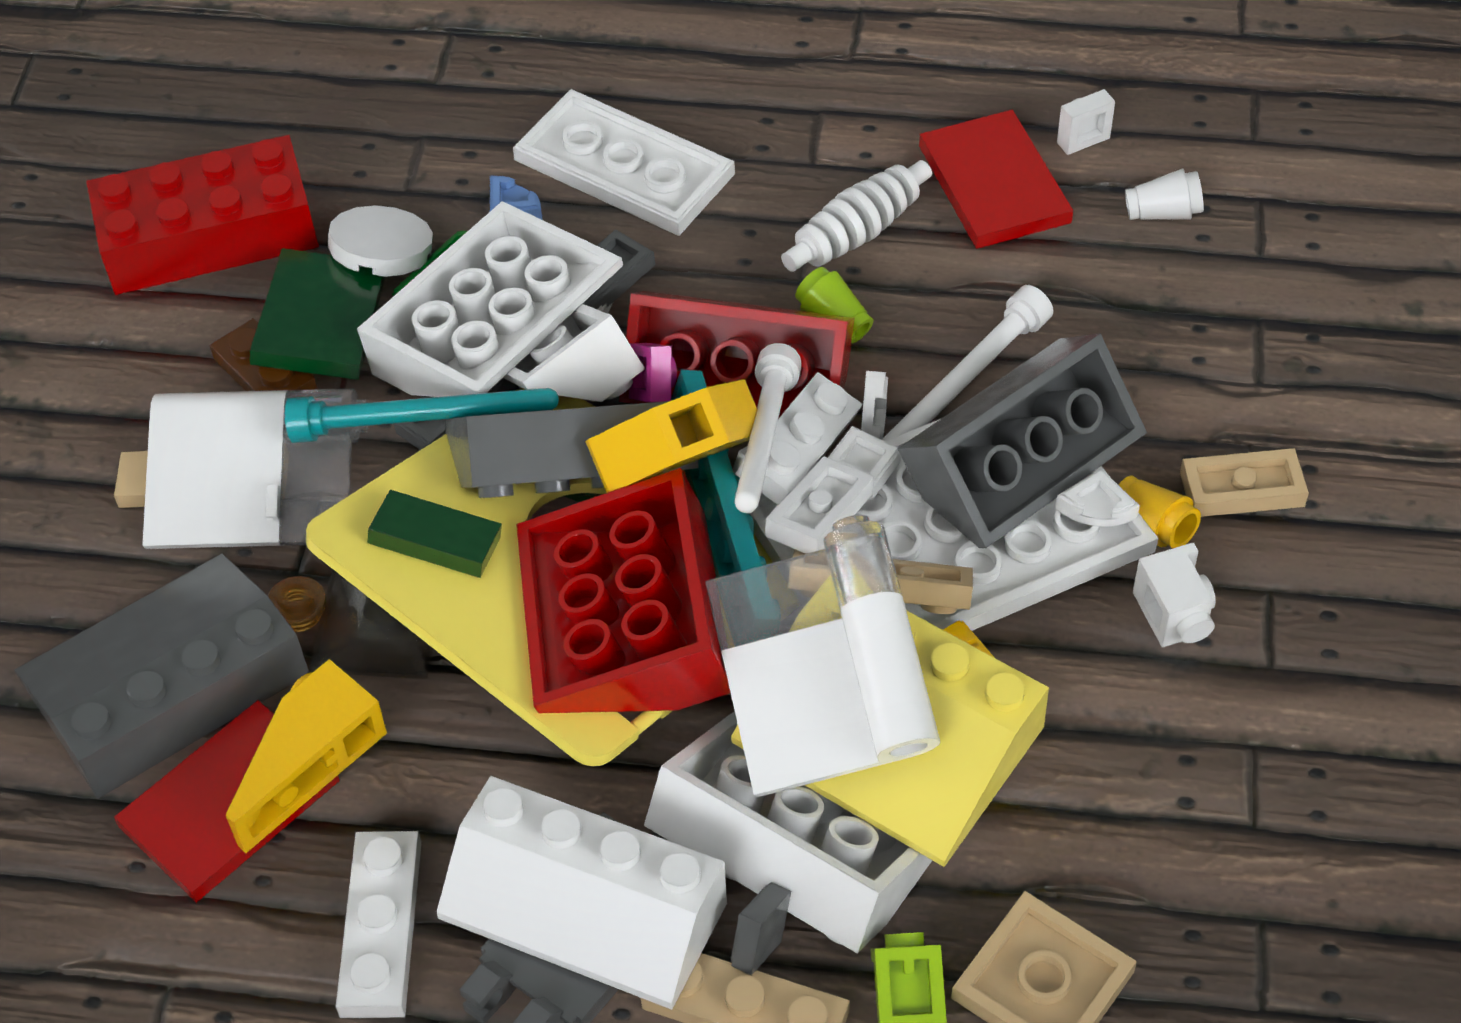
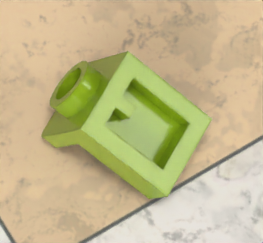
M924 932L884 934L885 948L870 949L871 962H874L878 1023H947L941 945H925Z

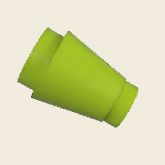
M819 267L808 274L796 290L795 298L801 303V311L855 318L851 343H856L862 339L873 325V318L867 314V311L837 271L829 272L825 267Z

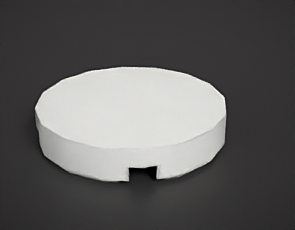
M376 205L356 207L340 213L331 221L328 233V249L336 261L350 270L359 272V265L372 268V275L383 277L405 275L421 268L427 262L428 254H431L433 232L427 222L417 215L395 207Z

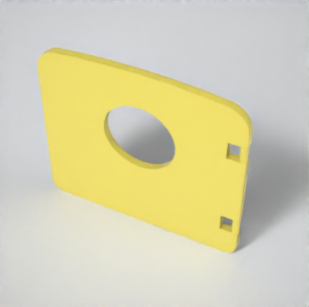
M559 396V403L553 410L595 406L583 399ZM447 434L319 514L308 523L306 528V545L315 556L577 762L594 767L612 761L638 739V736L659 718L663 719L672 712L643 711L630 722L618 712L538 713L534 708L516 524L530 520L540 507L556 498L577 493L605 494V488H592L591 477L570 479V491L536 493L535 482L513 484L514 495L479 498L478 487H461ZM389 490L501 523L500 540L481 578L367 543L368 528ZM754 534L758 554L763 556L767 563V583L772 599L777 600L780 605L782 623L798 610L801 604L792 590H788V584ZM719 593L728 648H733L735 644Z

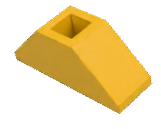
M743 379L706 387L661 404L591 437L585 442L606 493L667 473L748 441L757 414V408L746 381Z

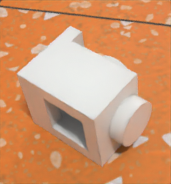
M1194 542L1139 558L1133 594L1161 647L1182 641L1185 643L1200 641L1207 637L1215 628V624L1210 617L1211 609L1215 607L1216 603L1215 593L1207 576L1204 574L1199 575L1195 568L1199 551Z

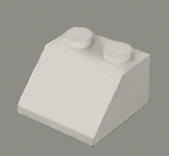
M581 304L503 378L526 390L551 388L559 396L602 402L605 399L616 398L626 392L633 384L632 378L642 372L645 367L612 315Z

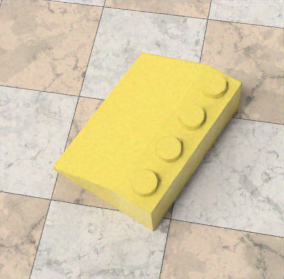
M834 571L801 612L790 632L842 619L841 608L854 599L874 594V592ZM906 610L936 722L940 744L926 753L911 758L814 782L805 786L945 867L1044 728L1049 687ZM737 725L731 735V742L743 749Z

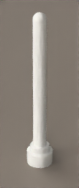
M1023 285L1007 300L1004 319L881 440L886 441L929 424L1019 334L1038 331L1053 316V306L1049 298L1038 288L1031 285Z
M770 344L762 349L758 356L755 377L762 386L735 496V506L743 513H751L758 507L784 392L795 387L799 380L802 366L801 357L794 348L786 344Z

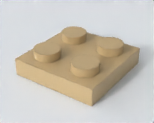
M1024 891L952 987L951 999L987 1023H1099L1134 974L1137 961Z

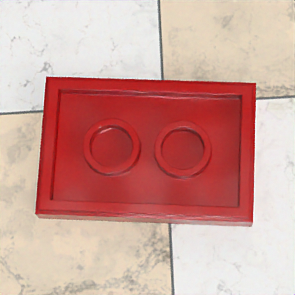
M1013 109L920 134L919 147L976 249L1072 223V207Z
M259 700L254 702L114 816L118 827L196 903L340 781L339 776H336L247 853L238 847L226 818V813L274 716Z

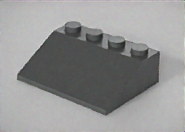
M223 554L214 557L15 669L18 678L97 799L236 718L257 700L260 702L265 701L294 684L301 676L309 673L297 634L269 597Z

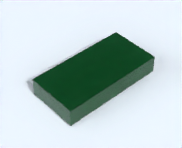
M389 490L368 528L367 543L481 578L500 540L502 524Z

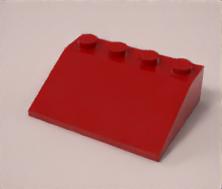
M681 468L516 524L533 705L538 713L673 711L731 693L721 653L722 650L729 648L706 516Z

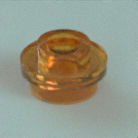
M295 576L286 578L274 585L268 593L269 599L294 632L305 631L315 626L326 608V596L323 587L317 581L308 577Z

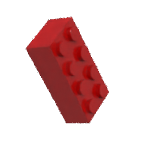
M290 134L86 181L99 252L115 295L280 256L282 248L306 251L319 247Z

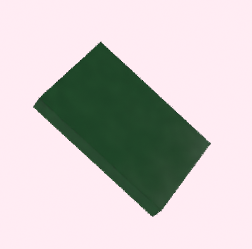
M282 248L250 348V365L359 380L365 351L357 328L377 311L385 277L372 275V268L359 265V272L350 270L336 261L332 255Z

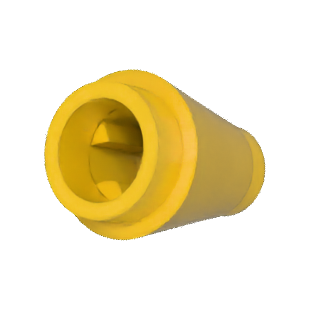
M1128 476L1119 483V486L1140 505L1138 513L1159 538L1157 546L1176 548L1186 545L1192 539L1199 527L1201 513L1194 507L1193 500L1190 497L1144 480H1139L1134 476Z

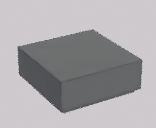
M771 882L739 914L730 960L732 961V967L752 976L781 943L791 896L790 890Z

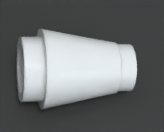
M1182 168L1135 186V188L1125 189L1129 220L1139 218L1140 220H1191L1192 214L1204 211L1201 183L1197 171L1185 173Z

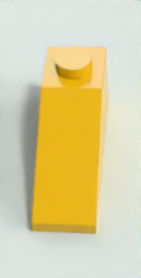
M330 659L314 672L301 676L294 683L291 690L282 697L229 806L226 818L238 847L245 853L251 850L387 734L378 700Z

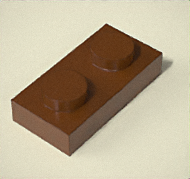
M254 318L209 345L213 359L245 391L288 390L292 398L312 396L318 392L315 377L311 373L250 365V348L258 326V322Z

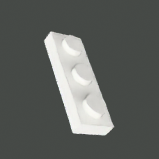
M817 372L778 419L761 493L779 505L827 453L854 419L863 404L848 394L841 386L831 382ZM744 460L735 473L738 477L741 475Z
M418 831L355 833L336 999V1009L340 1018L405 1017L421 854V840Z

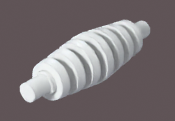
M919 160L908 169L897 164L837 194L835 199L826 204L822 211L814 215L808 224H805L796 232V245L781 256L784 266L791 272L796 271L807 262L819 267L830 262L831 259L838 258L848 251L854 250L864 243L873 240L894 219L899 217L906 210V207L918 199L920 194L919 185L932 176L930 166L923 160Z

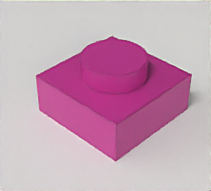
M629 343L645 367L642 372L632 378L633 384L629 388V398L650 403L671 401V388L674 387L677 378V367L674 358L671 356V346L653 343Z

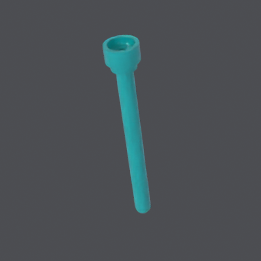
M551 388L336 406H326L324 401H315L313 396L288 398L286 401L285 425L288 437L292 443L313 442L318 440L319 435H327L329 429L553 410L559 403V396Z

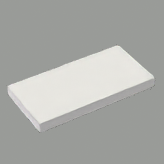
M570 89L513 147L515 161L677 236L681 235L735 175V161L573 89Z

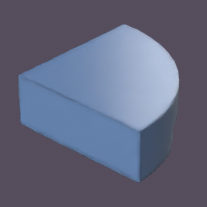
M490 176V211L503 201L543 220L540 200L536 193L515 184V179Z

